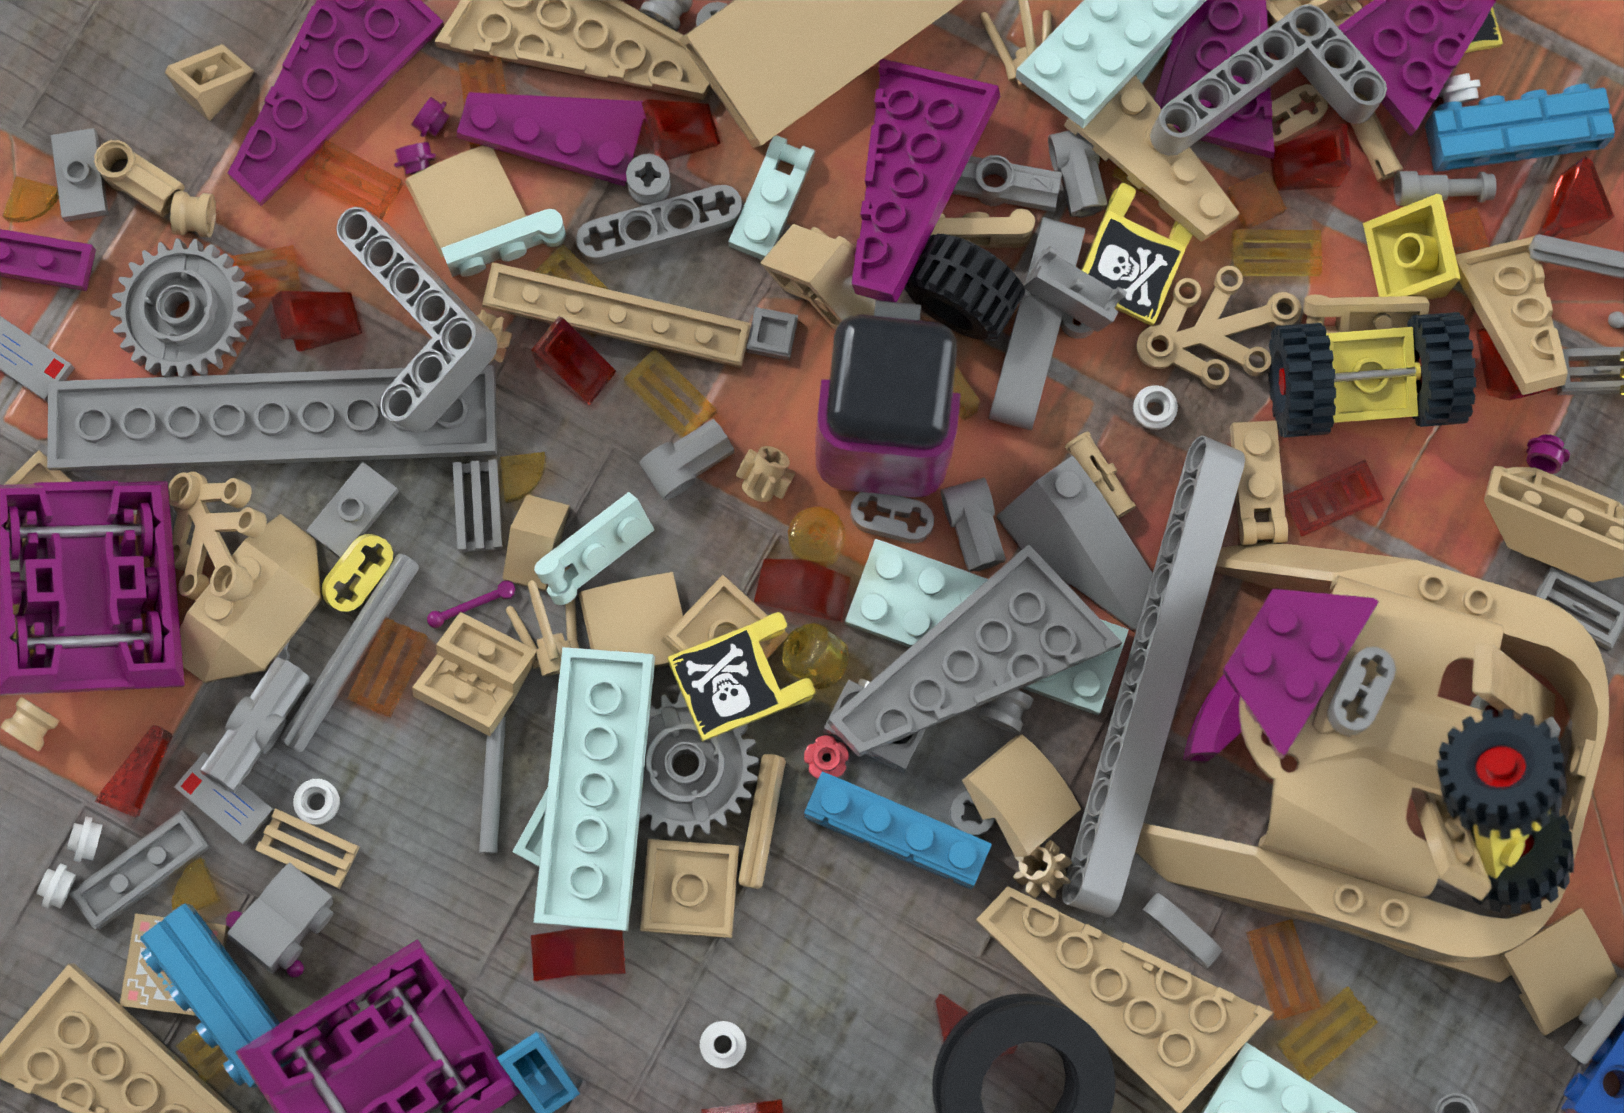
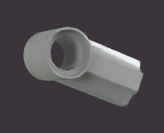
M1071 131L1048 135V148L1054 171L1062 173L1061 182L1070 217L1083 218L1095 215L1100 211L1106 210L1108 206L1098 167L1100 156L1092 150L1094 146L1079 133L1074 135Z
M713 418L676 443L667 442L658 446L644 456L639 465L661 498L667 501L692 486L696 482L697 476L732 455L734 448L721 426Z
M980 478L941 489L945 514L951 528L955 527L968 572L985 570L1005 562L1006 558L993 516H995L993 499L986 479Z

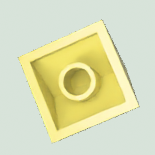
M1441 194L1432 195L1363 223L1379 297L1425 296L1427 300L1446 297L1461 279Z

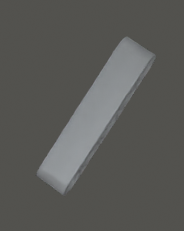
M1043 217L1026 279L1041 251L1049 246L1058 250V257L1076 267L1085 228ZM1026 289L1025 295L1019 303L989 419L1032 430L1063 311Z

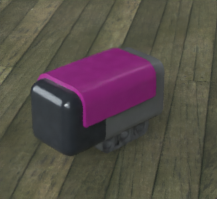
M876 300L874 316L861 314L849 316L836 328L830 380L821 379L815 436L816 468L822 480L831 487L846 491L924 497L935 492L944 481L955 444L961 393L953 392L957 342L954 334L947 326L937 322L920 321L921 305Z

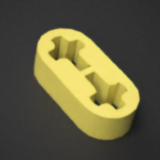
M364 534L351 543L322 583L321 593L329 606L339 611L349 612L363 603L393 561V551L386 539L374 534ZM378 544L380 547L376 553L381 557L380 561L377 564L368 562L359 571L358 568L365 560V555L361 552L362 548L365 545L373 548ZM355 574L357 577L349 587L354 593L352 598L348 600L342 597L337 602L335 598L338 592L333 588L335 583L339 581L345 584Z

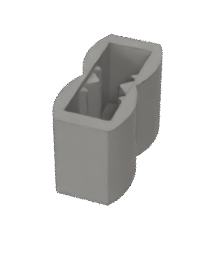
M289 862L274 877L259 898L248 907L228 932L229 939L271 974L280 966L286 970L301 954L303 947L299 943L310 931L318 934L334 914L330 910L333 904L332 896Z

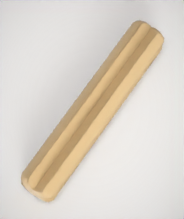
M764 754L761 758L738 879L739 885L747 888L760 889L763 886L786 764L784 757L774 754Z

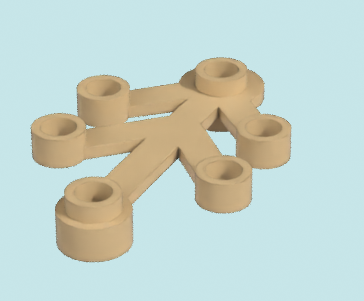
M1225 266L1218 271L1215 277V289L1195 327L1177 332L1187 308L1194 306L1201 295L1199 283L1194 279L1184 278L1174 288V300L1162 323L1150 326L1140 334L1136 345L1137 354L1140 360L1148 367L1163 369L1173 364L1200 378L1203 384L1211 389L1220 388L1229 377L1227 364L1219 359L1205 362L1184 349L1201 345L1243 366L1245 372L1249 375L1261 376L1268 370L1271 364L1270 353L1262 347L1249 349L1226 336L1267 324L1273 329L1275 326L1295 325L1301 315V304L1294 295L1280 292L1273 295L1266 306L1219 319L1228 299L1239 290L1243 281L1242 273L1238 268ZM1231 275L1236 280V285L1232 287L1225 286L1221 281V276ZM1189 287L1193 290L1195 296L1191 299H1185L1180 295L1179 289ZM1287 303L1291 307V314H1281L1277 310V304ZM1160 339L1166 343L1167 350L1157 352L1153 349L1151 342ZM1253 355L1260 356L1264 361V366L1261 368L1253 367L1250 364L1249 357ZM1218 368L1222 372L1223 378L1221 380H1212L1208 376L1207 370Z
M197 472L179 473L170 482L168 490L170 505L177 512L172 533L175 568L181 571L185 570L179 582L180 594L196 601L209 585L208 577L202 574L206 552L208 551L215 566L210 579L211 592L215 596L230 602L245 599L252 590L253 579L246 568L235 564L220 532L238 531L251 538H257L265 530L266 516L264 513L250 507L244 508L241 512L210 513L206 503L223 501L235 508H243L250 500L251 486L236 478H231L226 483H207V479ZM193 521L195 529L191 545H188L186 543Z

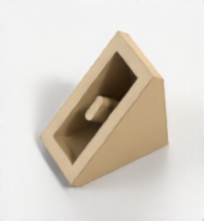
M223 44L168 65L165 71L177 94L209 121L245 85L254 73L251 67Z
M526 495L510 527L503 581L507 580L528 587V582L533 580L536 582L538 590L547 591L548 584L540 581L534 570L535 565L541 558L560 545L570 505Z

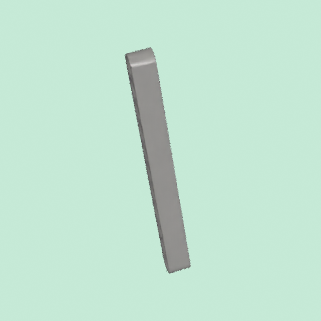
M1201 435L1197 437L1186 455L1071 856L1072 864L1067 870L1066 877L1071 882L1070 884L1063 885L1062 899L1065 904L1105 918L1111 917L1116 912L1122 900L1244 468L1245 455L1242 451Z

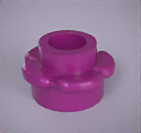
M432 97L427 100L411 124L421 132V137L426 136L428 132L433 136L439 133L450 117L449 114L444 112L447 103L443 101L441 104Z
M429 142L404 146L395 150L398 162L394 164V167H403L406 175L416 174L430 167V161L436 159V154H432Z
M1543 434L1530 439L1527 443L1528 448L1526 452L1528 455L1526 462L1532 468H1538L1547 473L1555 474L1561 470L1563 462L1569 461L1570 452L1564 448V442L1554 435Z

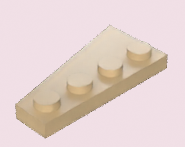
M1136 75L1130 79L1084 129L1070 118L1066 120L1064 126L1074 135L1079 133L1094 146L1092 149L1105 161L1110 159L1128 174L1127 180L1139 190L1142 187L1159 200V207L1201 242L1234 221L1240 214L1190 147L1182 153L1171 156L1162 154L1154 148L1151 143L1150 133L1161 108ZM1166 124L1172 132L1179 133L1173 124Z
M1534 236L1455 255L1461 278L1459 282L1522 395L1565 385L1568 374L1558 330L1554 328L1552 321L1553 308L1550 297H1547L1544 287L1545 275L1542 263L1539 264V261L1530 258L1529 247Z

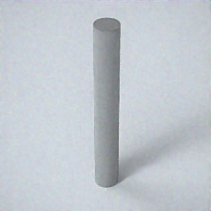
M506 717L502 718L491 736L487 735L479 853L496 854L498 850Z

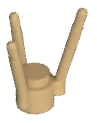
M1018 0L1026 47L1015 52L1016 59L1014 61L988 13L983 12L980 15L986 31L1005 65L1008 81L1017 80V68L1039 47L1035 42L1028 0ZM1049 10L1043 12L1042 42L1052 33L1051 12ZM1017 80L1019 88L1029 89L1027 86H1025L1023 83Z
M532 580L528 582V589L543 638L537 640L538 649L514 607L508 606L506 613L523 644L536 650L533 669L540 668L542 677H547L560 673L562 647L579 648L577 641L576 603L574 598L571 602L565 604L567 640L565 641L563 633L552 634L537 584Z

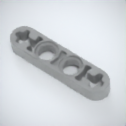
M716 185L594 219L584 223L578 230L576 236L578 251L587 262L601 264L727 229L738 221L742 211L741 197L738 191L731 186ZM724 198L726 204L733 203V205L729 206V214L721 216L719 210L705 212L707 222L700 223L697 203L703 202V211L715 208L716 199ZM677 208L687 209L693 215L692 223L684 229L674 228L668 221L669 214ZM635 220H643L650 225L651 232L647 238L636 241L628 237L626 233L627 226ZM619 226V235L623 245L617 247L615 238H612L602 243L603 249L600 251H595L592 245L585 246V244L591 241V234L598 233L601 239L614 236L612 227Z

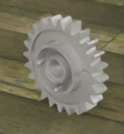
M176 238L172 250L162 242H159L158 254L156 256H152L146 250L142 251L143 265L140 266L130 262L128 265L133 272V276L131 278L119 277L118 279L125 286V291L112 295L114 299L122 304L120 308L110 312L111 316L122 321L121 324L113 329L115 334L125 338L120 347L128 353L133 352L131 360L139 366L145 364V370L153 375H156L161 370V375L164 377H174L176 372H178L181 378H186V376H192V371L195 369L197 373L205 376L208 374V365L210 363L220 369L224 368L221 356L228 354L229 356L236 357L237 353L232 344L235 341H247V338L240 333L241 327L253 325V322L244 315L245 311L255 308L253 302L244 298L245 295L252 291V287L245 281H240L245 272L238 266L232 267L234 260L226 253L220 255V250L214 245L210 244L204 250V245L197 239H193L187 248V245L182 240ZM189 301L190 307L188 312L184 316L176 318V310L179 305Z
M681 692L675 704H672L666 695H662L660 709H655L650 705L639 821L648 816L652 817L651 830L653 832L659 829L662 824H666L668 835L673 838L680 827L684 828L688 839H692L694 828L700 826L707 836L710 835V823L712 821L718 822L724 828L727 827L725 813L729 811L738 816L741 814L736 801L738 799L751 800L752 795L744 788V785L757 783L758 779L757 776L747 771L748 768L759 764V758L749 756L746 753L756 745L755 739L741 738L748 729V725L746 724L702 742ZM682 754H691L699 761L697 771L687 777L680 776L673 770L675 759Z

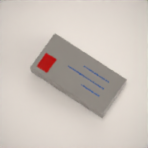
M0 316V371L48 403V381H65L75 369L74 366Z
M203 752L174 788L246 846L271 817L274 809L243 783H241L235 794L212 783L200 771L209 758V755Z

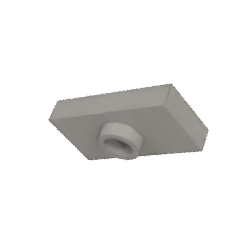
M90 128L51 135L63 220L69 222L109 215L104 178L94 163V156L99 148L96 130Z
M362 462L306 531L341 558L351 543L367 532L399 493V490Z
M1617 976L1600 1000L1593 998L1585 1006L1579 1016V1020L1583 1023L1564 1047L1570 1055L1583 1064H1588L1624 1016V978L1622 976Z

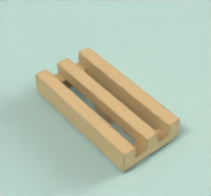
M275 808L271 816L273 818L263 832L265 835L255 850L284 864L290 862L300 871L340 889L360 847ZM282 822L347 851L344 858L336 857L280 831ZM274 839L338 867L335 876L272 848L271 845Z

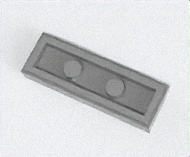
M181 810L70 891L69 895L94 930L99 931L211 847L187 813Z

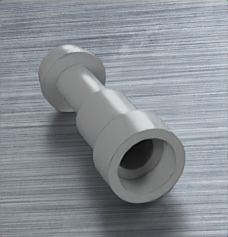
M1397 171L1394 179V199L1397 206H1407L1435 194H1441L1443 201H1446L1448 196H1476L1478 202H1485L1495 198L1496 178L1494 174H1486V172H1479L1477 178L1448 179L1447 175H1418L1417 171Z

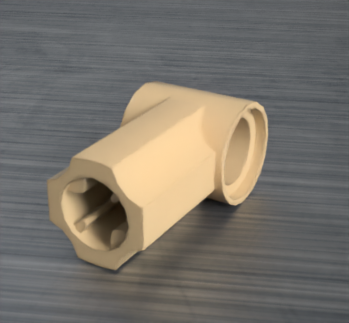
M120 140L107 141L95 153V166L112 189L123 191L161 217L171 212L175 192L184 191L185 189L181 182L134 153L125 142ZM120 159L128 160L126 167L122 171L110 172L112 164Z

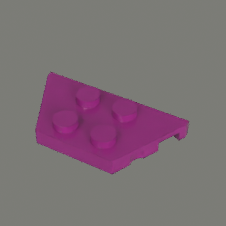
M1273 589L1225 665L1222 673L1234 691L1239 693L1245 702V708L1254 722H1258L1273 745L1272 749L1278 757L1284 759L1379 603L1375 598Z

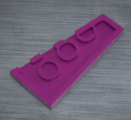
M468 92L456 138L625 187L627 180L626 171L633 159L648 101Z

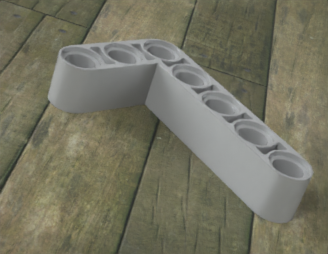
M1311 4L1301 5L1167 103L1160 111L1150 133L1151 143L1157 151L1168 156L1182 153L1296 67L1340 117L1353 124L1366 122L1373 115L1386 95V82L1324 11ZM1297 28L1304 29L1310 36L1301 34ZM1265 52L1273 53L1279 60L1270 59ZM1326 60L1332 61L1335 64H1337L1339 69L1333 68L1330 65H1328ZM1232 76L1243 78L1247 84L1238 83ZM1354 92L1363 94L1368 101L1359 99ZM1199 100H1207L1210 103H1212L1215 108H1207L1203 106ZM1166 124L1178 126L1183 133L1172 132Z
M362 207L349 208L342 213L337 223L336 229L339 239L432 337L385 390L380 402L381 412L385 418L411 432L421 433L427 431L493 359L497 350V339L493 332L389 224ZM472 336L470 343L466 346L467 341ZM441 371V375L436 380L438 373ZM412 403L410 410L407 412V408Z

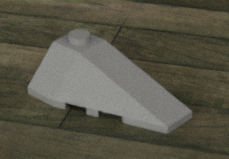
M1072 455L1035 481L1002 510L996 518L1020 550L1029 544L1067 585L1071 584L1092 599L1094 604L1136 633L1153 573L1099 489Z

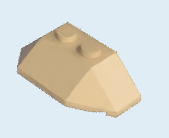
M1494 466L1490 474L1484 502L1508 548L1589 582L1624 576V506L1621 503L1538 468L1512 467L1506 469L1503 466Z
M282 514L267 523L265 530L259 537H248L234 552L232 558L235 564L246 568L249 575H251L253 579L252 590L245 599L230 602L215 596L211 592L210 584L188 610L180 627L183 667L204 683L266 671L322 600L317 541Z

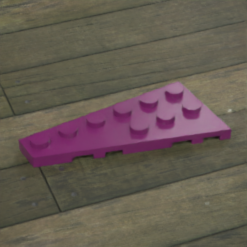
M317 0L305 18L282 64L283 68L274 86H271L254 125L250 127L228 171L229 177L261 207L444 27V22L421 0Z
M1206 0L1176 31L1154 98L1161 110L1167 103L1268 29L1266 0ZM1232 76L1238 83L1247 84L1243 78ZM1271 86L1199 140L1274 159ZM1199 100L1203 106L1210 109L1215 108L1209 101ZM1173 124L1179 133H1183L1178 126Z
M1373 0L1338 26L1386 82L1387 91L1381 103L1410 137L1421 124L1425 114L1436 100L1445 82L1461 60L1497 0Z
M881 59L879 62V88L876 89L875 120L874 125H871L865 174V200L862 201L860 213L862 218L860 238L857 239L852 286L857 295L879 301L897 302L1001 96L998 85Z

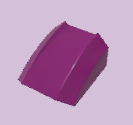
M1224 674L1207 695L1194 720L1187 739L1183 757L1184 761L1206 764L1242 732L1239 711L1240 695L1234 691Z

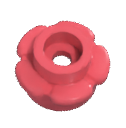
M829 735L816 738L815 743L809 744L804 753V761L809 765L808 770L817 779H819L822 771L837 778L845 772V762L849 759V752L845 744L835 741V738ZM824 754L831 756L829 762L823 761L822 756Z

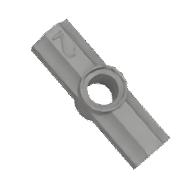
M990 155L985 158L970 156L952 194L977 198L988 206H999L1006 203L1055 212L1062 173L1012 164L1006 158L999 155ZM990 174H996L1001 176L1005 183L999 187H990L983 182V179Z
M277 657L260 680L250 697L245 696L230 715L225 726L226 733L201 768V774L222 789L235 794L260 755L269 752L280 737L287 720L285 718L309 684L310 676L291 662Z

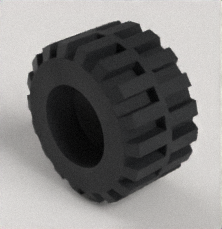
M938 233L930 236L904 287L914 303L921 305V309L930 317L957 333L984 341H995V339H998L1025 295L1024 285L1020 279L999 258L968 240Z

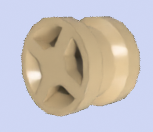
M176 191L172 200L170 218L173 234L185 235L189 231L197 232L200 237H211L216 220L214 195L203 193L199 197H192L185 191Z
M20 697L16 703V713L12 718L5 719L0 728L31 748L40 751L44 745L43 737L48 730L55 729L60 720L27 699Z

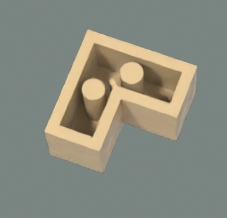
M792 224L760 263L784 291L808 300L833 329H836L849 316L860 314L874 316L876 300L857 295L854 292L852 277L856 248L841 236L833 239L816 227L809 230Z

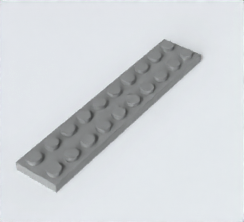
M487 365L435 424L427 431L421 433L411 432L391 422L381 412L380 402L383 393L405 368L186 376V378L178 376L48 381L47 468L49 470L66 472L497 455L494 365ZM441 371L438 373L436 380L441 375ZM412 403L407 408V412L410 410Z

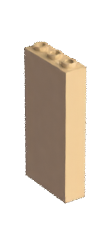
M733 0L679 40L754 148L769 141L964 0Z

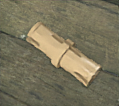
M1089 431L1077 436L1065 445L1066 450L1070 452L1071 456L1075 457L1099 489L1117 519L1123 517L1136 507L1115 475L1118 470L1113 463H1107L1091 438Z

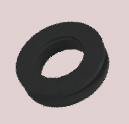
M1024 993L1001 996L987 1001L970 1011L954 1026L945 1039L936 1059L932 1079L936 1113H984L981 1100L983 1078L993 1061L1010 1047L1025 1042L1045 1043L1056 1050L1063 1060L1066 1073L1063 1095L1052 1113H1111L1115 1096V1074L1112 1060L1107 1047L1098 1033L1067 1006L1051 998L1036 994Z

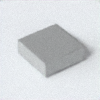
M755 307L747 344V353L790 361L798 315Z

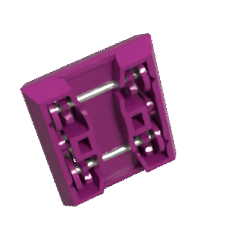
M168 481L35 482L34 484L0 485V696L184 687ZM133 510H137V514H136V524L133 523V522H134V513H133ZM135 535L137 536V546L140 556H136ZM119 536H124L119 545ZM22 539H26L24 547L22 546ZM143 557L150 559V567L144 568ZM19 560L20 572L10 571V561ZM147 613L145 619V633H142L141 614ZM144 644L148 663L144 661ZM128 645H132V649L130 651ZM30 649H34V653L30 658Z
M419 939L236 1051L237 1056L275 1113H431L440 1106H442L440 1108L441 1113H492L521 1093L499 1063L498 1056L493 1050V1045L449 980L444 978ZM409 983L412 984L410 988L406 989L403 992L401 991V989ZM389 997L392 998L391 1000L387 1001L386 1003H384L383 1005L379 1006L378 1008H375V1005H377V1004L383 1002L384 1000L388 999ZM366 1000L370 1007L359 1013L361 1009L357 1004ZM400 1009L401 1012L393 1017L395 1012ZM317 1040L319 1041V1045L309 1050L308 1052L305 1051V1049H307ZM294 1057L296 1058L295 1060H293V1061L290 1062L289 1064H287V1065H285L284 1067L280 1068V1065L284 1064L285 1062L289 1061L290 1059H292V1058H294ZM304 1070L305 1073L299 1075L300 1071ZM452 1090L455 1091L454 1093H452L451 1095L448 1096V1094H449Z

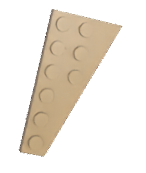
M461 0L435 40L437 48L703 100L711 88V85L679 39L684 35L620 0Z
M1008 886L975 920L1061 1004L1067 1006L1085 1020L1098 1033L1105 1046L1175 1113H1182L1273 1014V1012L1241 999L1223 988L1216 987L1179 967L1126 942L1117 940L1097 928L1075 920L1059 912L1057 909Z
M75 963L66 966L0 1043L1 1080L15 1085V1088L26 1093H33L58 1104V1107L72 1113H239Z

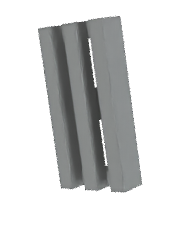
M1624 347L1562 349L1568 374L1565 385L1557 387L1558 395L1624 393V380L1570 382V378L1624 376V366L1569 367V361L1624 359Z
M488 460V462L482 463L480 461H470L468 464L453 462L458 552L504 549L498 460ZM481 473H489L493 540L487 541L484 539ZM464 474H471L475 541L468 542Z
M1553 567L1549 568L1544 576L1545 579L1536 591V596L1542 599L1547 598L1609 632L1608 635L1575 618L1592 636L1596 645L1607 651L1612 649L1624 626V605ZM1555 583L1617 616L1615 621L1613 622L1585 605L1552 589L1553 584Z

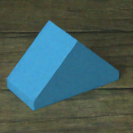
M535 1032L497 1057L501 1066L536 1113H552L580 1095V1092L543 1033Z

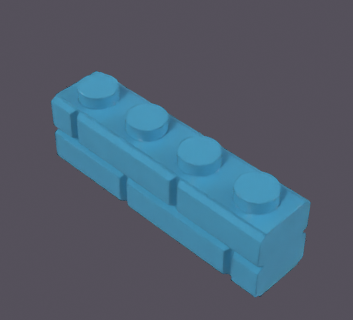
M1576 84L1567 87L1561 94L1548 95L1546 90L1541 89L1527 92L1518 100L1505 101L1504 96L1497 95L1484 98L1475 106L1463 107L1459 101L1441 104L1436 108V111L1432 112L1425 123L1433 170L1440 172L1604 149L1614 138L1615 134L1612 116L1609 113L1610 106L1606 89H1590L1589 84Z
M823 771L804 812V818L858 842H867L872 848L944 879L951 878L954 883L970 890L978 879L992 843Z
M185 903L141 935L140 940L146 946L141 955L156 974L164 971L174 984L168 991L178 1006L184 1011L191 1007L201 1023L196 1026V1029L202 1039L212 1049L219 1045L229 1060L223 1065L230 1077L239 1086L246 1082L250 1088H257V1084L237 1056L236 1051L281 1023L194 906ZM295 1057L280 1065V1068L289 1064L291 1061L295 1059Z

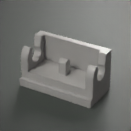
M1051 246L1047 249L1044 248L1024 283V289L1097 332L1111 324L1118 313L1114 308L1126 296L1127 291L1120 287L1112 289L1058 257V250Z

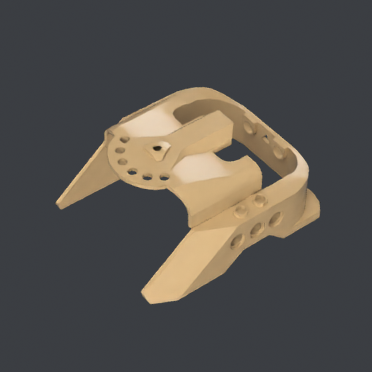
M1267 541L1256 542L1253 545H1235L1221 548L1215 572L1271 589L1372 597L1378 600L1379 603L1286 755L1293 756L1297 761V768L1294 772H1285L1280 766L1281 758L1275 754L1272 749L1273 746H1267L1263 743L1261 739L1263 730L1258 722H1254L1245 708V702L1240 696V723L1245 743L1258 767L1269 778L1273 779L1269 827L1266 835L1260 838L1258 847L1143 823L1135 852L1168 882L1268 913L1320 924L1381 943L1407 956L1493 983L1502 982L1511 974L1501 959L1500 954L1523 944L1534 936L1551 917L1566 889L1558 886L1559 897L1552 903L1546 897L1541 898V909L1532 911L1529 904L1521 905L1522 914H1510L1505 919L1480 916L1422 898L1432 893L1439 874L1428 842L1415 836L1409 829L1406 820L1412 789L1442 798L1437 770V760H1440L1439 748L1441 743L1449 744L1447 733L1453 727L1461 732L1463 731V719L1472 716L1475 722L1482 720L1481 712L1483 710L1437 696L1446 667L1451 662L1459 659L1474 661V647H1476V644H1493L1515 663L1546 677L1564 698L1572 721L1571 749L1565 769L1566 795L1565 797L1561 796L1562 807L1559 810L1560 816L1565 814L1569 822V829L1572 834L1573 857L1575 860L1606 739L1609 720L1608 679L1600 650L1594 639L1572 615L1550 601L1414 559ZM1367 647L1384 649L1394 660L1396 671L1375 720L1368 728L1357 735L1347 736L1340 734L1330 724L1327 712L1348 663L1358 652ZM1369 661L1366 665H1360L1367 670L1362 685L1367 687L1376 676H1382L1376 672L1377 663L1374 661ZM1356 696L1346 707L1341 706L1347 711L1345 718L1347 721L1352 723L1358 717L1362 718L1357 713V707L1362 698Z

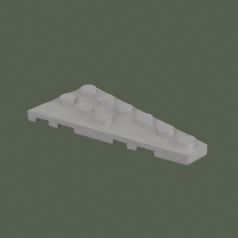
M1028 544L828 719V724L859 757L1119 648L1122 642Z

